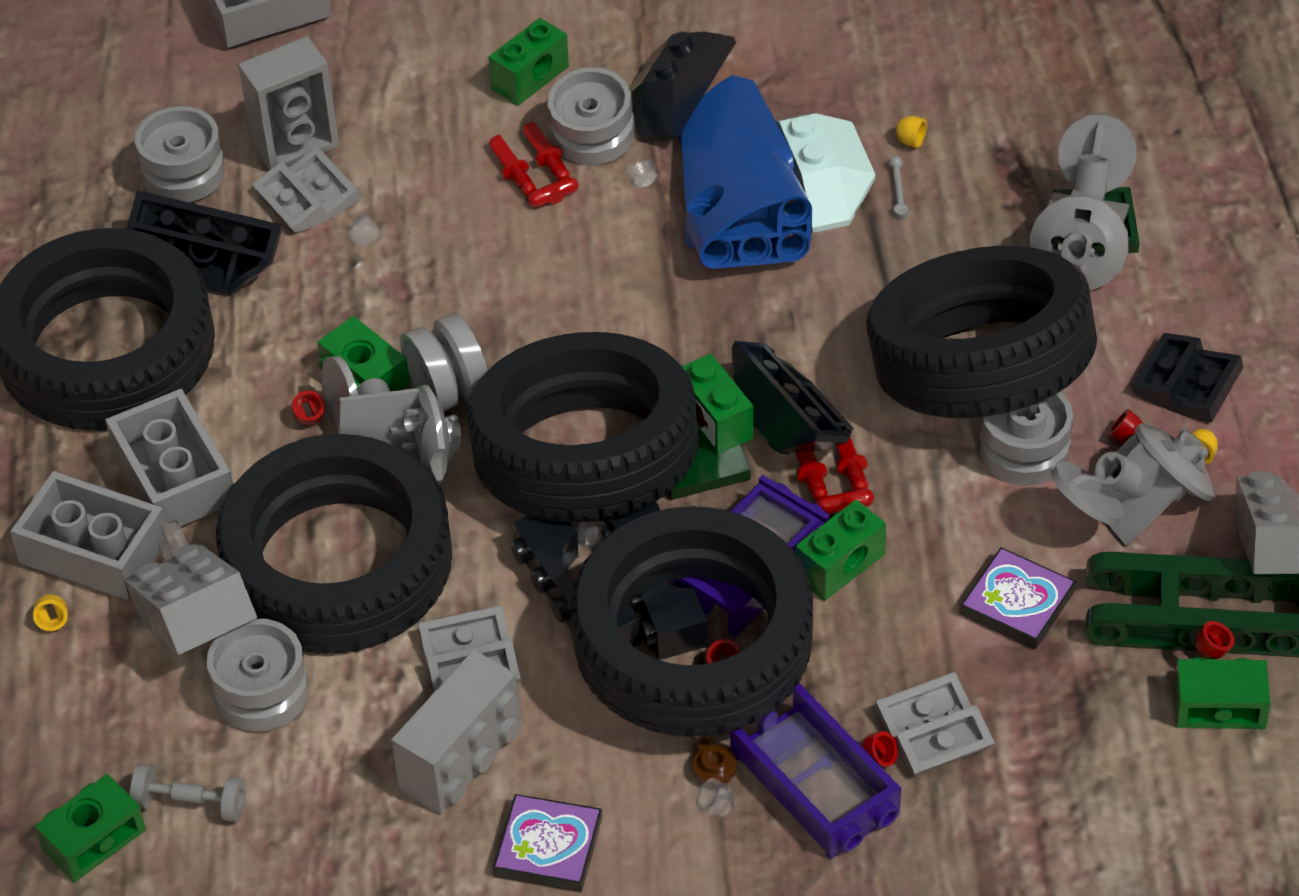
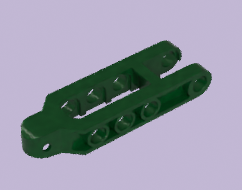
M1100 552L1092 555L1086 563L1087 586L1102 591L1123 592V596L1158 598V606L1100 603L1089 608L1085 615L1086 637L1097 645L1197 651L1195 638L1198 632L1189 631H1200L1207 622L1216 621L1225 625L1234 636V645L1228 653L1299 657V613L1179 607V595L1209 597V601H1218V598L1251 599L1253 603H1261L1262 600L1296 602V606H1299V574H1253L1248 559L1126 552Z

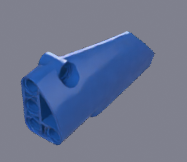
M731 75L714 86L702 97L681 131L686 212L685 244L695 249L702 264L711 269L800 260L808 253L811 245L812 204L794 173L792 151L754 80ZM795 200L791 204L786 205L789 201ZM755 238L751 242L746 243V241H748L749 239Z

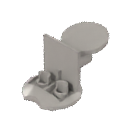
M1106 113L1087 114L1076 119L1064 132L1058 147L1059 165L1065 178L1074 185V189L1071 195L1054 192L1048 206L1037 216L1030 234L1031 248L1055 253L1071 262L1086 278L1090 291L1108 284L1122 270L1129 251L1128 231L1124 221L1130 204L1106 201L1104 199L1105 193L1120 187L1131 175L1137 160V142L1131 129L1123 121ZM1060 236L1064 238L1063 244H1056L1053 237ZM1099 242L1104 245L1105 250L1096 251L1092 244Z
M340 356L326 357L321 372L322 390L329 417L338 434L366 436L394 445L418 459L433 474L436 482L440 485L447 470L448 460L461 447L462 436L458 417L455 415L445 417L439 400L428 385H417L415 389L390 392L384 380L372 378L361 383L357 389L353 374L347 363Z
M1140 423L1135 428V433L1117 452H1108L1099 458L1094 475L1069 462H1058L1050 472L1052 480L1058 489L1075 506L1094 519L1108 524L1126 546H1129L1174 500L1178 502L1186 493L1194 498L1211 501L1216 494L1213 483L1205 469V458L1208 456V449L1186 428L1181 429L1179 435L1175 438L1164 430Z

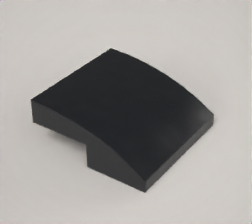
M1163 333L1131 386L1132 391L1141 398L1172 412L1198 420L1213 422L1243 369L1241 355L1203 350L1201 338Z

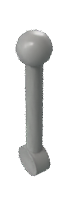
M895 155L889 158L888 161L889 168L893 170L896 195L893 215L896 219L903 220L909 216V207L904 204L900 172L903 160Z

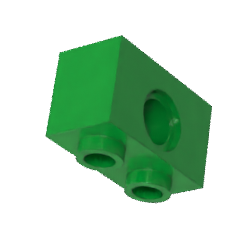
M538 18L488 56L491 89L519 106L569 67L567 34L542 18Z
M354 316L317 341L320 358L318 365L321 371L326 357L340 356L347 363L353 374L357 389L361 383L372 378L384 380L390 392L403 390L410 385L407 358Z
M856 499L795 545V555L801 560L803 568L806 569L812 591L826 601L883 557L886 544V522Z
M108 774L96 782L83 787L78 795L60 808L48 812L42 821L35 825L42 850L74 883L146 831L140 806Z

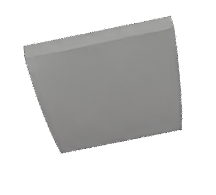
M318 146L289 168L281 161L252 184L255 190L294 233L312 228L335 217L363 198L358 189Z
M502 605L418 623L419 635L434 692L473 649L516 673L517 682L521 681Z
M956 672L877 700L874 704V709L884 730L890 733L896 740L898 754L913 776L988 749L995 744L977 704L971 706Z

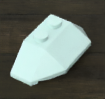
M817 113L776 121L792 151L794 173L812 204V233L850 225L856 210L862 204L875 181V172L853 123Z

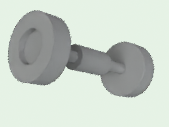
M139 763L134 770L130 786V797L140 806V809H148L154 794L162 793L170 794L173 800L203 804L204 800L221 802V818L224 821L238 822L242 816L246 800L245 778L229 776L225 782L223 792L219 793L206 791V787L202 785L173 782L172 786L156 784L157 773L154 765Z

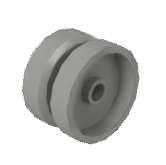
M589 67L571 71L556 81L549 92L548 111L552 122L553 141L555 146L561 148L563 156L567 160L581 165H601L614 161L627 152L634 141L635 122L632 113L631 92L626 81L615 72L604 68Z
M177 106L154 112L141 122L135 132V148L137 158L140 161L142 182L149 193L185 202H193L207 197L219 187L225 177V162L223 151L220 148L219 129L212 116L201 109Z
M452 313L435 320L432 333L425 327H418L401 334V353L407 358L409 377L414 389L417 385H428L439 400L444 413L456 409L459 397L465 402H470L473 390L488 369L475 336L459 314Z
M1060 391L1046 400L1023 409L981 417L982 430L979 439V452L981 462L988 471L1006 483L1020 486L1040 485L1052 480L1050 472L1058 462H1068L1070 455V436L1074 416L1069 400Z
M254 619L214 639L207 652V671L212 684L214 702L223 719L233 727L246 731H271L288 724L301 713L308 700L309 682L304 666L303 649L292 630L283 623L269 619Z

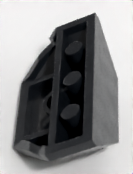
M705 31L678 32L672 34L650 55L629 88L635 126L645 142L677 139L736 44L733 36Z
M139 190L136 192L127 224V229L154 235L184 252L199 269L207 290L233 295L273 264L283 225Z
M734 341L732 346L734 382L753 405V427L757 428L766 438L770 448L781 454H790V452L811 453L847 443L853 427L807 377L789 362L777 357L774 354L775 350L767 343Z

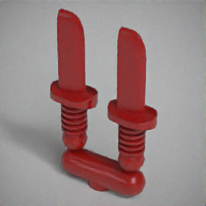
M534 121L525 124L523 132L538 152L535 156L538 166H547L556 177V180H558L536 190L535 184L526 173L529 170L526 160L517 159L500 134L490 139L489 144L492 151L504 166L501 170V175L505 180L513 179L522 193L528 196V203L532 207H541L548 203L558 204L565 196L577 191L578 181L570 177L569 170L566 169V166L560 159L563 156V151L559 146L552 147Z
M849 437L847 443L836 446L841 458L836 463L838 473L848 476L854 491L828 496L823 480L828 474L825 464L817 463L814 452L796 453L801 466L796 471L798 481L807 483L816 504L829 515L839 513L856 499L865 507L870 506L874 502V494L868 489L869 485L863 472L868 466L865 456L857 455L851 437Z

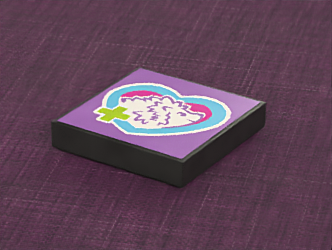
M1000 547L961 603L960 615L1031 648L1037 649L1075 592L1077 581Z
M515 794L494 862V877L582 892L603 818L602 809Z

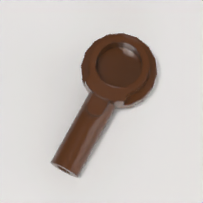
M711 735L693 737L699 750L693 759L695 776L703 785L710 788H720L728 784L737 770L735 755L726 747L715 745Z

